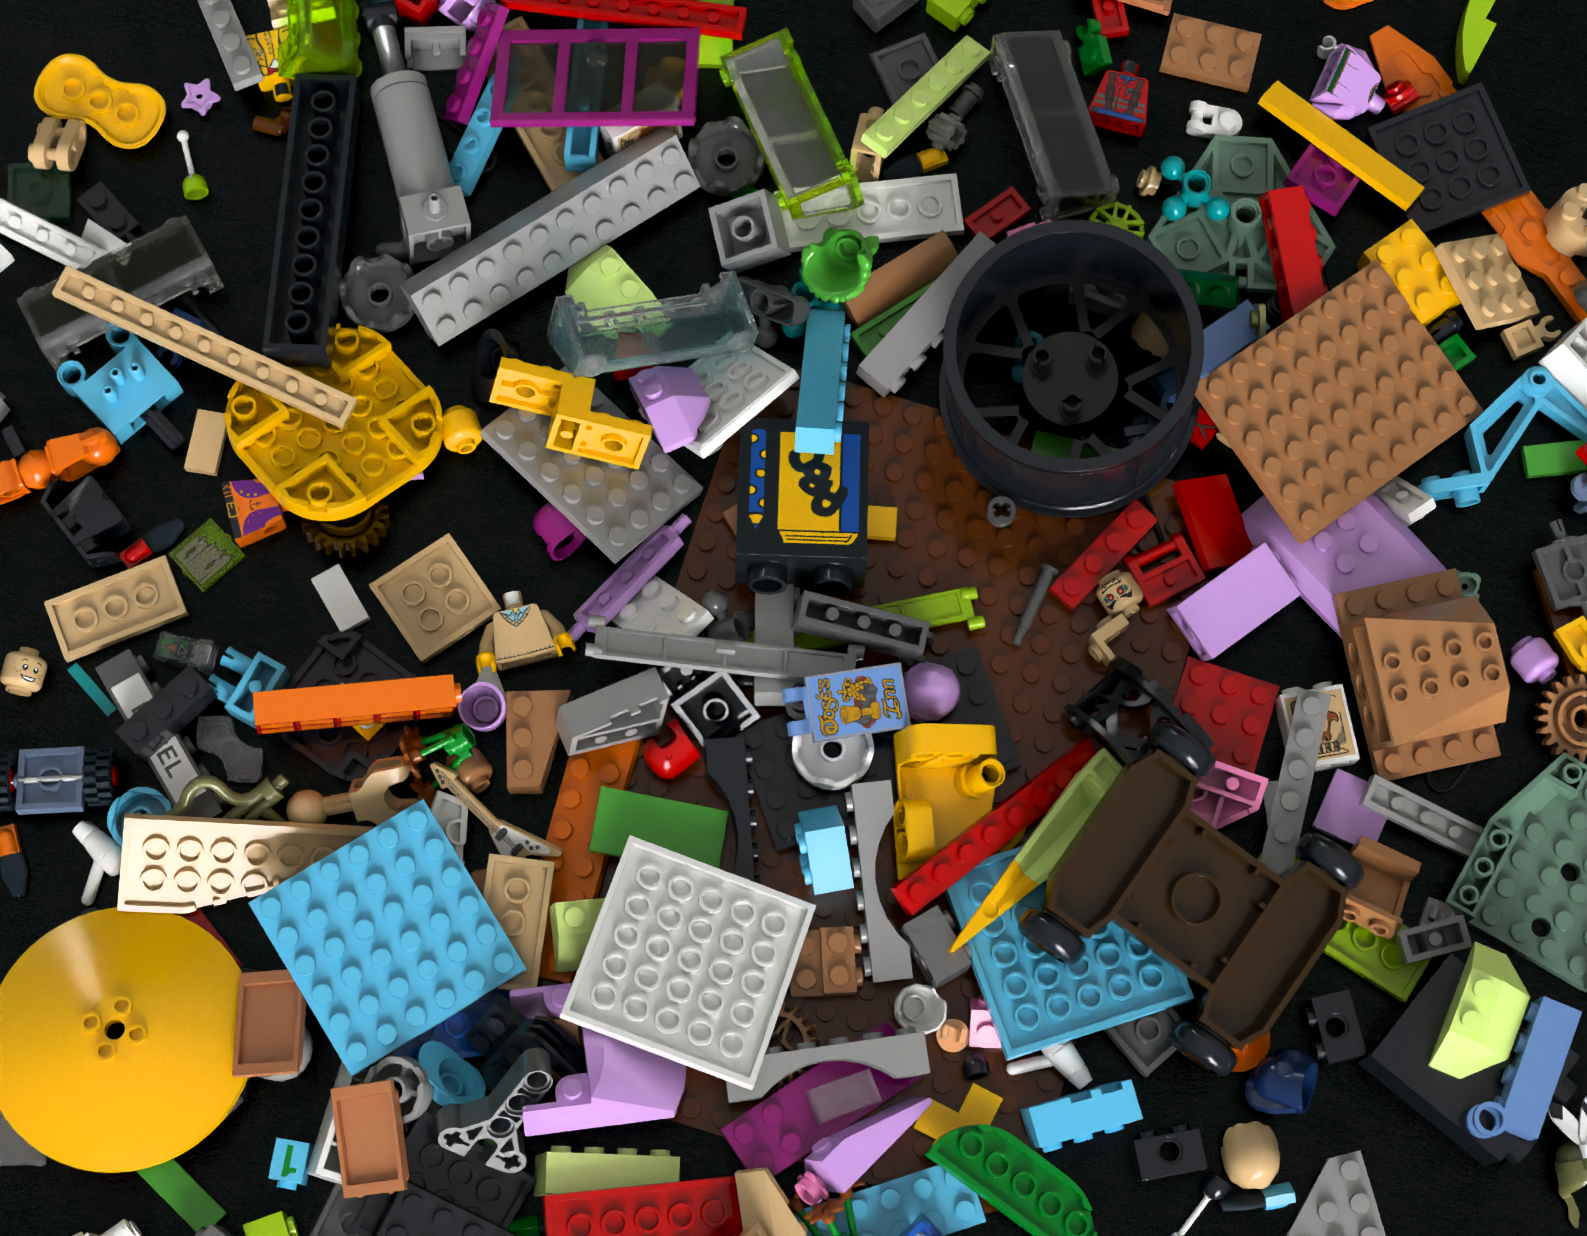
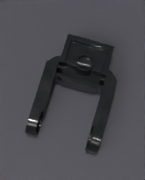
M503 996L499 997L464 1036L476 1050L488 1059L481 1068L485 1085L491 1092L520 1055L530 1048L538 1047L548 1051L551 1059V1069L561 1078L573 1074L587 1073L585 1051L577 1041L550 1017L535 1016L534 1019L525 1018ZM546 1093L538 1104L556 1101ZM566 1131V1136H561L558 1133L542 1134L539 1136L551 1146H568L577 1137L578 1131Z

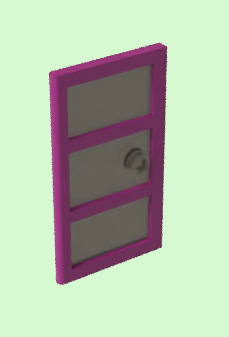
M700 28L502 30L498 40L489 123L491 127L695 126L701 30Z

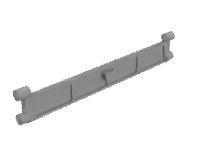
M589 614L588 627L596 628L595 643H586L585 656L598 659L803 681V677L855 669L856 658H864L865 653L864 645L848 644L847 654L606 627V616Z

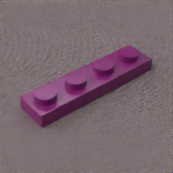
M485 3L484 8L479 12L475 34L467 45V56L463 66L460 67L456 75L457 83L454 92L446 103L445 119L454 123L468 125L510 9L499 4Z

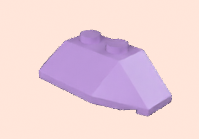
M655 366L651 369H643L635 376L628 378L632 395L648 424L653 426L652 431L665 454L695 441L698 434L697 429L703 422L711 401L692 368Z

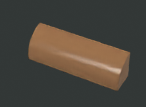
M944 230L873 271L868 278V282L865 284L864 291L860 292L856 298L842 302L845 314L856 329L935 281L954 261L958 254Z

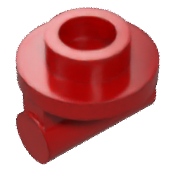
M1398 79L1386 87L1383 98L1388 104L1390 112L1395 116L1420 99V96L1410 81Z

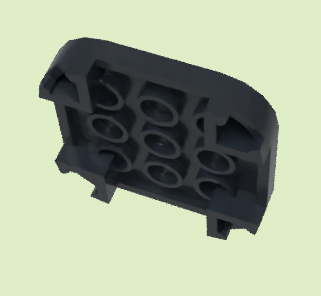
M352 630L350 632L339 631L331 635L325 634L317 641V648L284 689L417 678V676L369 643L361 634ZM422 720L385 723L369 741L352 726L278 734L287 744L333 778L351 785L352 780L361 778L366 774L369 766L374 761L394 757L400 750V737L405 736L404 726L408 725L412 731L413 728L418 727Z

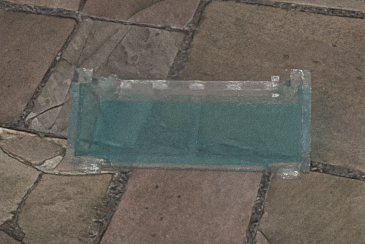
M734 270L721 272L719 274L720 282L713 287H709L708 283L702 284L698 294L587 310L584 302H578L576 306L572 295L557 296L546 335L551 347L572 376L576 378L582 376L594 377L601 373L734 352L741 354L753 349L759 330Z

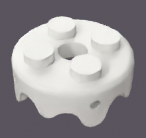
M809 733L793 736L792 741L793 762L798 772L813 786L825 790L845 789L851 784L858 782L868 771L874 754L872 734L813 743L812 734ZM828 742H837L842 748V753L836 758H830L824 754V745Z

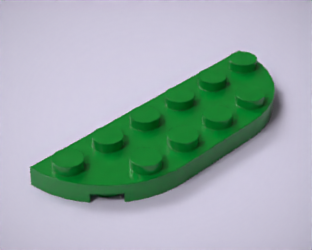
M982 1124L959 1127L940 1136L924 1153L925 1156L1032 1236H1097V1232H1094L1090 1212L1092 1207L1081 1188L1066 1174L1018 1138L1001 1128Z

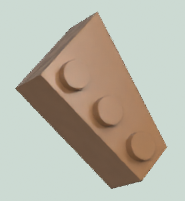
M571 690L506 691L507 789L510 795L543 793L560 738L555 725L559 706L573 701Z

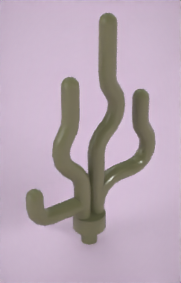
M280 773L274 780L266 777L252 791L241 794L231 790L222 780L215 776H197L187 783L182 790L179 802L165 815L184 816L191 808L195 794L203 788H209L224 801L234 805L222 818L258 820L262 816L267 821L287 822L272 806L285 796L282 789L290 781L283 773Z

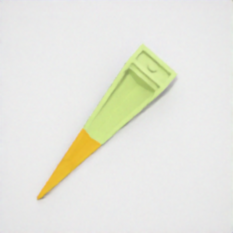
M1105 748L1099 750L1074 775L949 947L948 953L956 951L1048 879L1050 871L1123 768Z

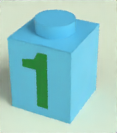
M276 1138L268 1178L277 1181V1188L296 1191L297 1184L307 1185L309 1174H306V1170L314 1145Z

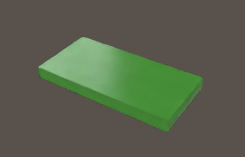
M601 786L599 788L588 852L621 858L629 835L719 868L729 811Z

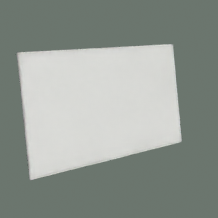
M88 218L81 238L106 250V256L128 270L135 249Z

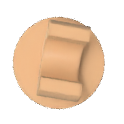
M948 1019L937 1030L936 1039L943 1050L952 1053L959 1052L969 1042V1030L962 1021Z

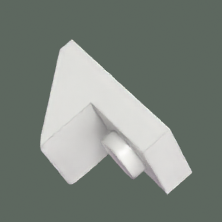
M1395 476L1373 492L1407 527L1422 519L1427 513L1436 508L1432 496L1398 476Z

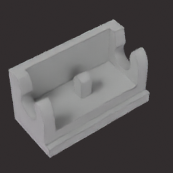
M466 26L404 27L405 59H407L408 70H459L463 66L467 56L468 45Z

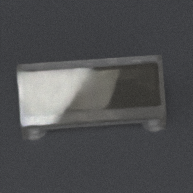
M1060 30L1004 32L993 35L988 63L992 75H997L998 82L1003 83L1038 184L1036 189L1037 195L1041 196L1042 203L1045 204V207L1039 210L1043 222L1061 220L1096 210L1097 207L1114 203L1117 193L1120 191L1117 177L1111 175L1070 60L1072 51L1068 40H1063Z
M186 214L181 217L170 218L163 226L76 269L156 307L189 290L195 295L199 293L198 287H206L210 294L224 287ZM59 278L41 287L31 288L24 292L23 296L16 299L41 351L56 372L61 364L68 361L67 356L71 351L75 355L80 353L81 351L78 346L117 327L113 323L54 297L52 291Z

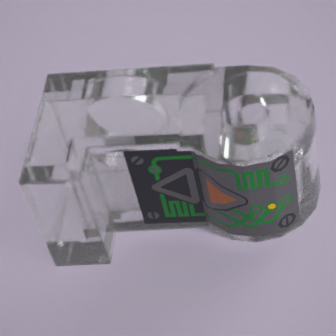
M160 632L152 658L183 669L191 665L196 672L212 675L220 648L213 640L195 639L170 632Z

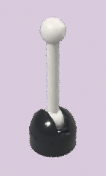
M1210 1171L1202 1184L1205 1196L1180 1230L1174 1232L1171 1236H1184L1210 1200H1221L1232 1187Z

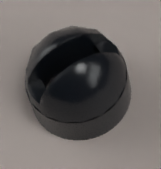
M973 1053L964 1060L963 1073L965 1080H978L991 1074L989 1063L981 1054Z

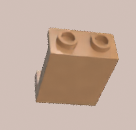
M1361 835L1349 853L1362 864L1365 875L1356 888L1348 890L1349 894L1346 897L1343 919L1356 923L1370 930L1373 934L1390 940L1402 926L1403 919L1400 918L1410 883L1419 873L1421 862Z

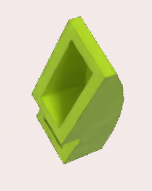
M1468 0L1462 13L1455 47L1458 83L1462 85L1465 84L1496 26V23L1486 19L1495 0Z

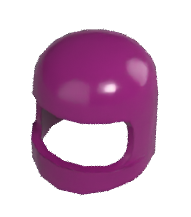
M550 502L542 506L534 516V530L537 535L544 539L547 545V552L555 561H561L569 557L586 539V536ZM573 534V540L568 545L555 550L556 546L563 539Z

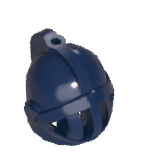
M1298 1048L1280 1049L1275 1051V1054L1266 1055L1252 1069L1247 1080L1244 1092L1247 1103L1252 1108L1269 1114L1298 1113L1305 1115L1317 1081V1063L1311 1056Z

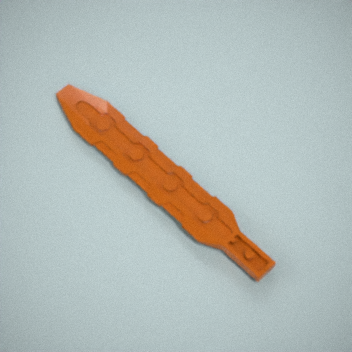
M1387 25L1370 35V44L1384 88L1386 89L1395 80H1408L1420 96V99L1402 110L1403 113L1457 92L1452 86L1453 81L1435 57L1391 26ZM1532 190L1530 194L1482 212V215L1494 231L1505 242L1507 251L1516 265L1542 278L1576 324L1586 318L1587 312L1578 304L1574 296L1576 284L1586 278L1571 260V257L1559 253L1548 242L1546 238L1548 231L1543 220L1549 209L1544 208Z

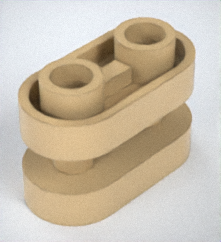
M45 117L42 123H39L37 126V135L34 142L28 147V159L33 163V166L36 169L49 170L54 161H56L57 168L60 171H74L87 140V128L84 120L68 119L63 128L60 118Z

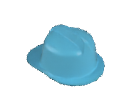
M432 1040L423 1044L419 1050V1064L427 1072L428 1079L433 1085L432 1099L441 1106L448 1104L462 1105L485 1096L486 1085L484 1078L474 1066L462 1059L442 1042Z

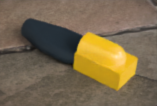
M932 147L916 153V155L910 154L897 159L881 172L883 180L919 177L922 173L947 165L949 159L945 150L941 151Z

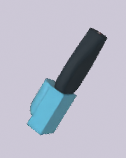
M1290 1182L1269 1185L1267 1188L1239 1192L1219 1200L1222 1212L1246 1211L1262 1207L1267 1211L1283 1208L1290 1203L1296 1202L1295 1192Z

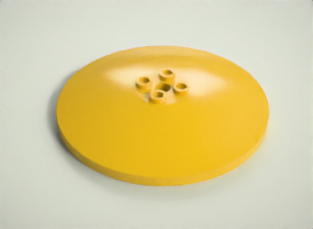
M117 907L78 916L46 933L19 957L0 985V1111L5 1119L26 1142L45 1156L73 1168L92 1172L119 1173L146 1169L167 1162L197 1145L225 1119L237 1102L248 1077L234 1078L232 1076L240 973H242L234 958L209 932L197 924L172 913L117 911ZM114 1023H122L125 1027L123 1035L118 1039L107 1037V1030Z

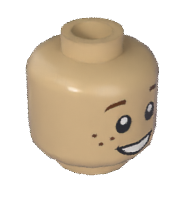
M20 647L19 651L9 652L6 655L0 681L6 686L5 690L7 692L29 697L32 692H38L41 689L47 670V663L38 656V650Z

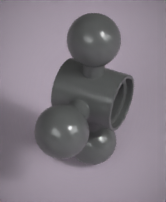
M720 590L708 591L703 597L702 605L711 615H715L717 621L710 623L707 627L708 638L739 642L748 640L750 632L755 627L754 615L748 610L740 609L727 616L725 611L728 606L727 596Z

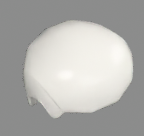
M914 983L903 988L895 998L894 1015L902 1028L915 1027L916 1033L924 1032V1034H929L938 1030L946 1020L947 1003L939 996L935 988L929 985Z

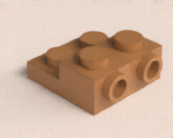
M853 926L822 927L819 930L807 931L790 980V999L851 996L857 994V987L863 986L862 966L856 967L855 954L861 953L860 933L854 934Z

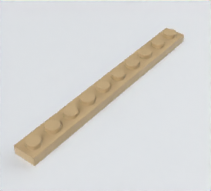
M67 265L52 291L53 296L343 430L357 404V398Z

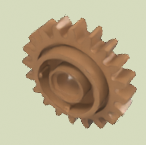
M1576 674L1574 681L1571 676H1563L1562 684L1559 682L1551 683V688L1554 692L1542 691L1541 694L1547 702L1536 703L1535 706L1542 710L1543 714L1534 716V720L1543 722V726L1535 731L1536 733L1547 735L1541 742L1542 745L1548 746L1553 744L1550 754L1559 755L1565 752L1584 763L1585 757L1587 758V679L1585 681L1584 674ZM1579 710L1584 715V723L1581 727L1576 725L1574 719L1575 714Z

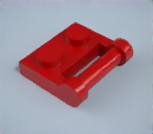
M1179 531L1170 535L1167 541L1134 557L1129 555L1122 559L1126 572L1132 574L1143 591V600L1148 609L1206 580L1203 571ZM1174 550L1178 552L1180 557L1145 574L1140 569V567Z

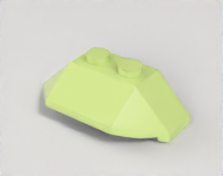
M604 245L568 268L566 296L605 339L618 341V335H650L659 340L673 328V324L652 291L612 247Z
M1478 942L1473 943L1428 1066L1461 1079L1508 1060L1528 1006L1530 995L1506 954Z

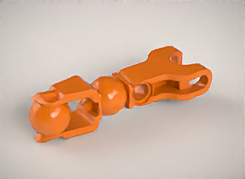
M101 427L89 428L83 433L50 439L46 442V446H44L45 451L30 450L22 455L19 461L16 458H12L11 460L0 462V505L31 493V488H47L49 482L54 477L70 482L100 466H106L120 452V447L114 434Z

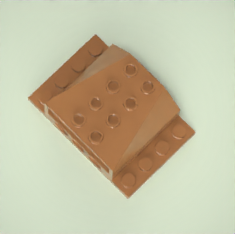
M1456 568L1332 595L1374 774L1390 781L1501 756L1494 724L1506 722L1510 691L1507 672L1495 623L1476 596L1463 598Z

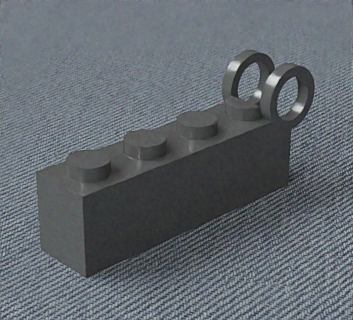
M804 590L797 600L791 630L845 644L864 645L865 649L898 657V662L909 667H913L919 664V662H930V659L922 654L924 653L925 644H933L935 641V634L928 631L930 622Z

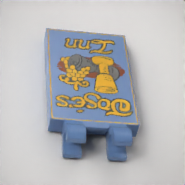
M901 662L803 677L804 687L788 688L781 691L783 704L803 701L806 720L787 723L789 737L811 733L813 743L900 730L911 726Z

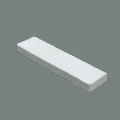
M0 198L1 234L65 266L67 265L93 278L95 277L107 254L106 250Z

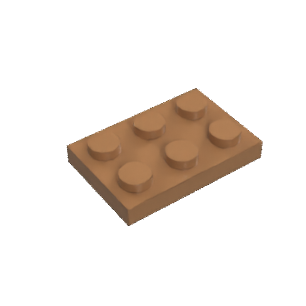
M1174 13L1159 72L1247 93L1262 34Z

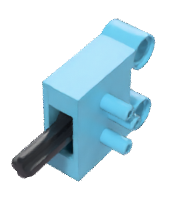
M110 323L106 329V339L117 355L91 377L78 361H66L58 368L57 379L70 396L78 397L104 427L114 434L120 444L124 443L145 424L171 450L179 448L184 442V436L161 412L184 391L178 381L140 342L136 334ZM121 335H129L127 341L116 343ZM73 375H81L76 383H68Z

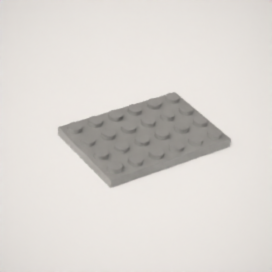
M571 363L560 370L571 374H582ZM594 386L590 411L604 412L613 417L631 420ZM511 407L481 431L480 436L614 564L697 498L703 490V487L667 453L665 454L663 449L651 438L637 470L545 448L551 416Z

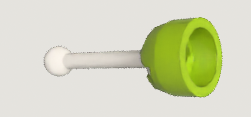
M180 130L177 133V139L182 144L189 176L185 177L182 184L184 196L189 200H199L206 197L209 193L207 182L203 176L195 173L187 142L189 134L185 130Z

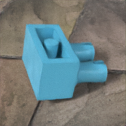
M230 646L225 651L228 657L223 655L220 665L243 676L236 687L217 677V675L212 674L208 680L216 687L210 684L209 686L217 694V699L226 703L225 709L231 716L256 729L252 692L283 690L292 675L286 666L260 652H257L254 659H251Z

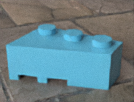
M1132 1079L1109 1082L1020 1109L1031 1148H1042L1043 1153L1062 1148L1061 1142L1073 1139L1074 1143L1092 1139V1133L1104 1130L1105 1134L1124 1129L1123 1124L1143 1119Z

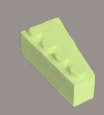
M551 1146V1152H544L535 1156L534 1178L537 1180L534 1183V1197H543L542 1195L679 1181L680 1157L670 1156V1150H650V1155H637V1149L618 1148L617 1154H604V1148L584 1147V1153H571V1146Z

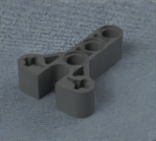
M538 1047L524 1051L489 1096L462 1105L448 1104L441 1107L437 1112L438 1143L440 1146L465 1156L478 1140L484 1139L485 1165L506 1173L521 1171L527 1163L525 1136L518 1129L523 1122L522 1107L538 1104L553 1084L551 1059L548 1051Z

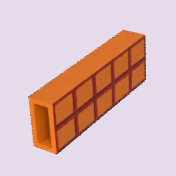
M453 674L252 692L255 726L258 735L455 717L458 703L462 702L460 683H454Z

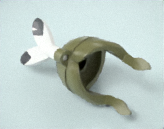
M1587 1095L1582 1101L1579 1122L1560 1104L1550 1103L1548 1108L1552 1121L1571 1139L1560 1145L1556 1150L1554 1164L1558 1177V1193L1568 1206L1569 1221L1575 1228L1579 1226L1580 1213L1571 1193L1587 1185Z

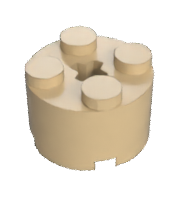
M1582 183L1566 191L1546 213L1543 220L1548 231L1546 234L1548 242L1555 250L1565 256L1583 255L1582 257H1587V183Z

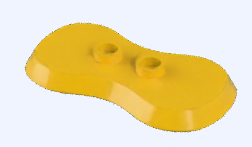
M63 54L51 60L42 70L34 88L35 102L44 113L54 118L84 120V123L95 128L109 143L124 149H136L147 144L158 132L166 113L165 101L155 89L144 84L115 80L104 74L90 59L79 54Z

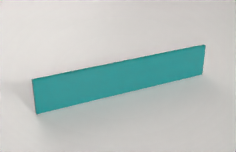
M77 662L67 670L107 717L117 709Z

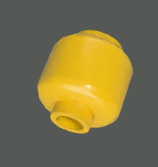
M462 405L450 407L443 412V442L446 449L460 454H468L474 451L476 446L482 441L480 436L482 429L476 412Z

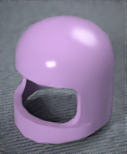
M476 682L463 691L462 702L458 703L460 718L469 727L477 731L487 732L498 728L506 718V698L498 687L489 682Z

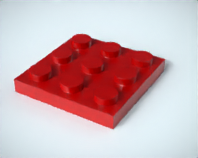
M1188 656L1173 706L1175 708L1179 707L1182 715L1188 711L1211 738L1214 745L1210 750L1215 756L1216 761L1254 773L1280 686Z

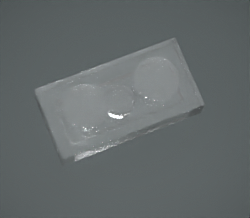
M870 1069L816 1087L805 1093L817 1125L877 1104L882 1100Z

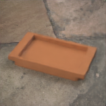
M288 969L240 973L232 1076L234 1078L299 1073L303 1061L306 1000Z
M394 1079L366 1084L361 1082L358 1085L330 1089L344 1198H362L366 1195L392 1194L395 1191L408 1190L409 1170L399 1092L394 1087Z

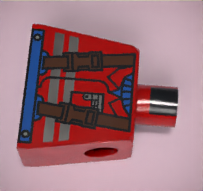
M1124 60L1121 62L1119 72L1113 70L1106 71L1089 107L1085 124L1137 137L1142 136L1147 115L1148 80L1137 77L1139 65L1136 62Z

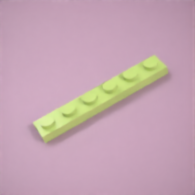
M966 35L863 133L861 142L885 159L988 60L991 52Z

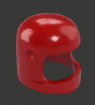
M676 717L666 723L671 732V737L667 742L658 746L650 738L643 748V756L647 765L657 776L663 779L677 777L701 758Z

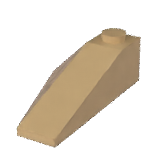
M767 1167L737 1170L735 1179L743 1230L748 1225L759 1221L767 1236H807L808 1228L803 1221L798 1222L788 1207V1198Z

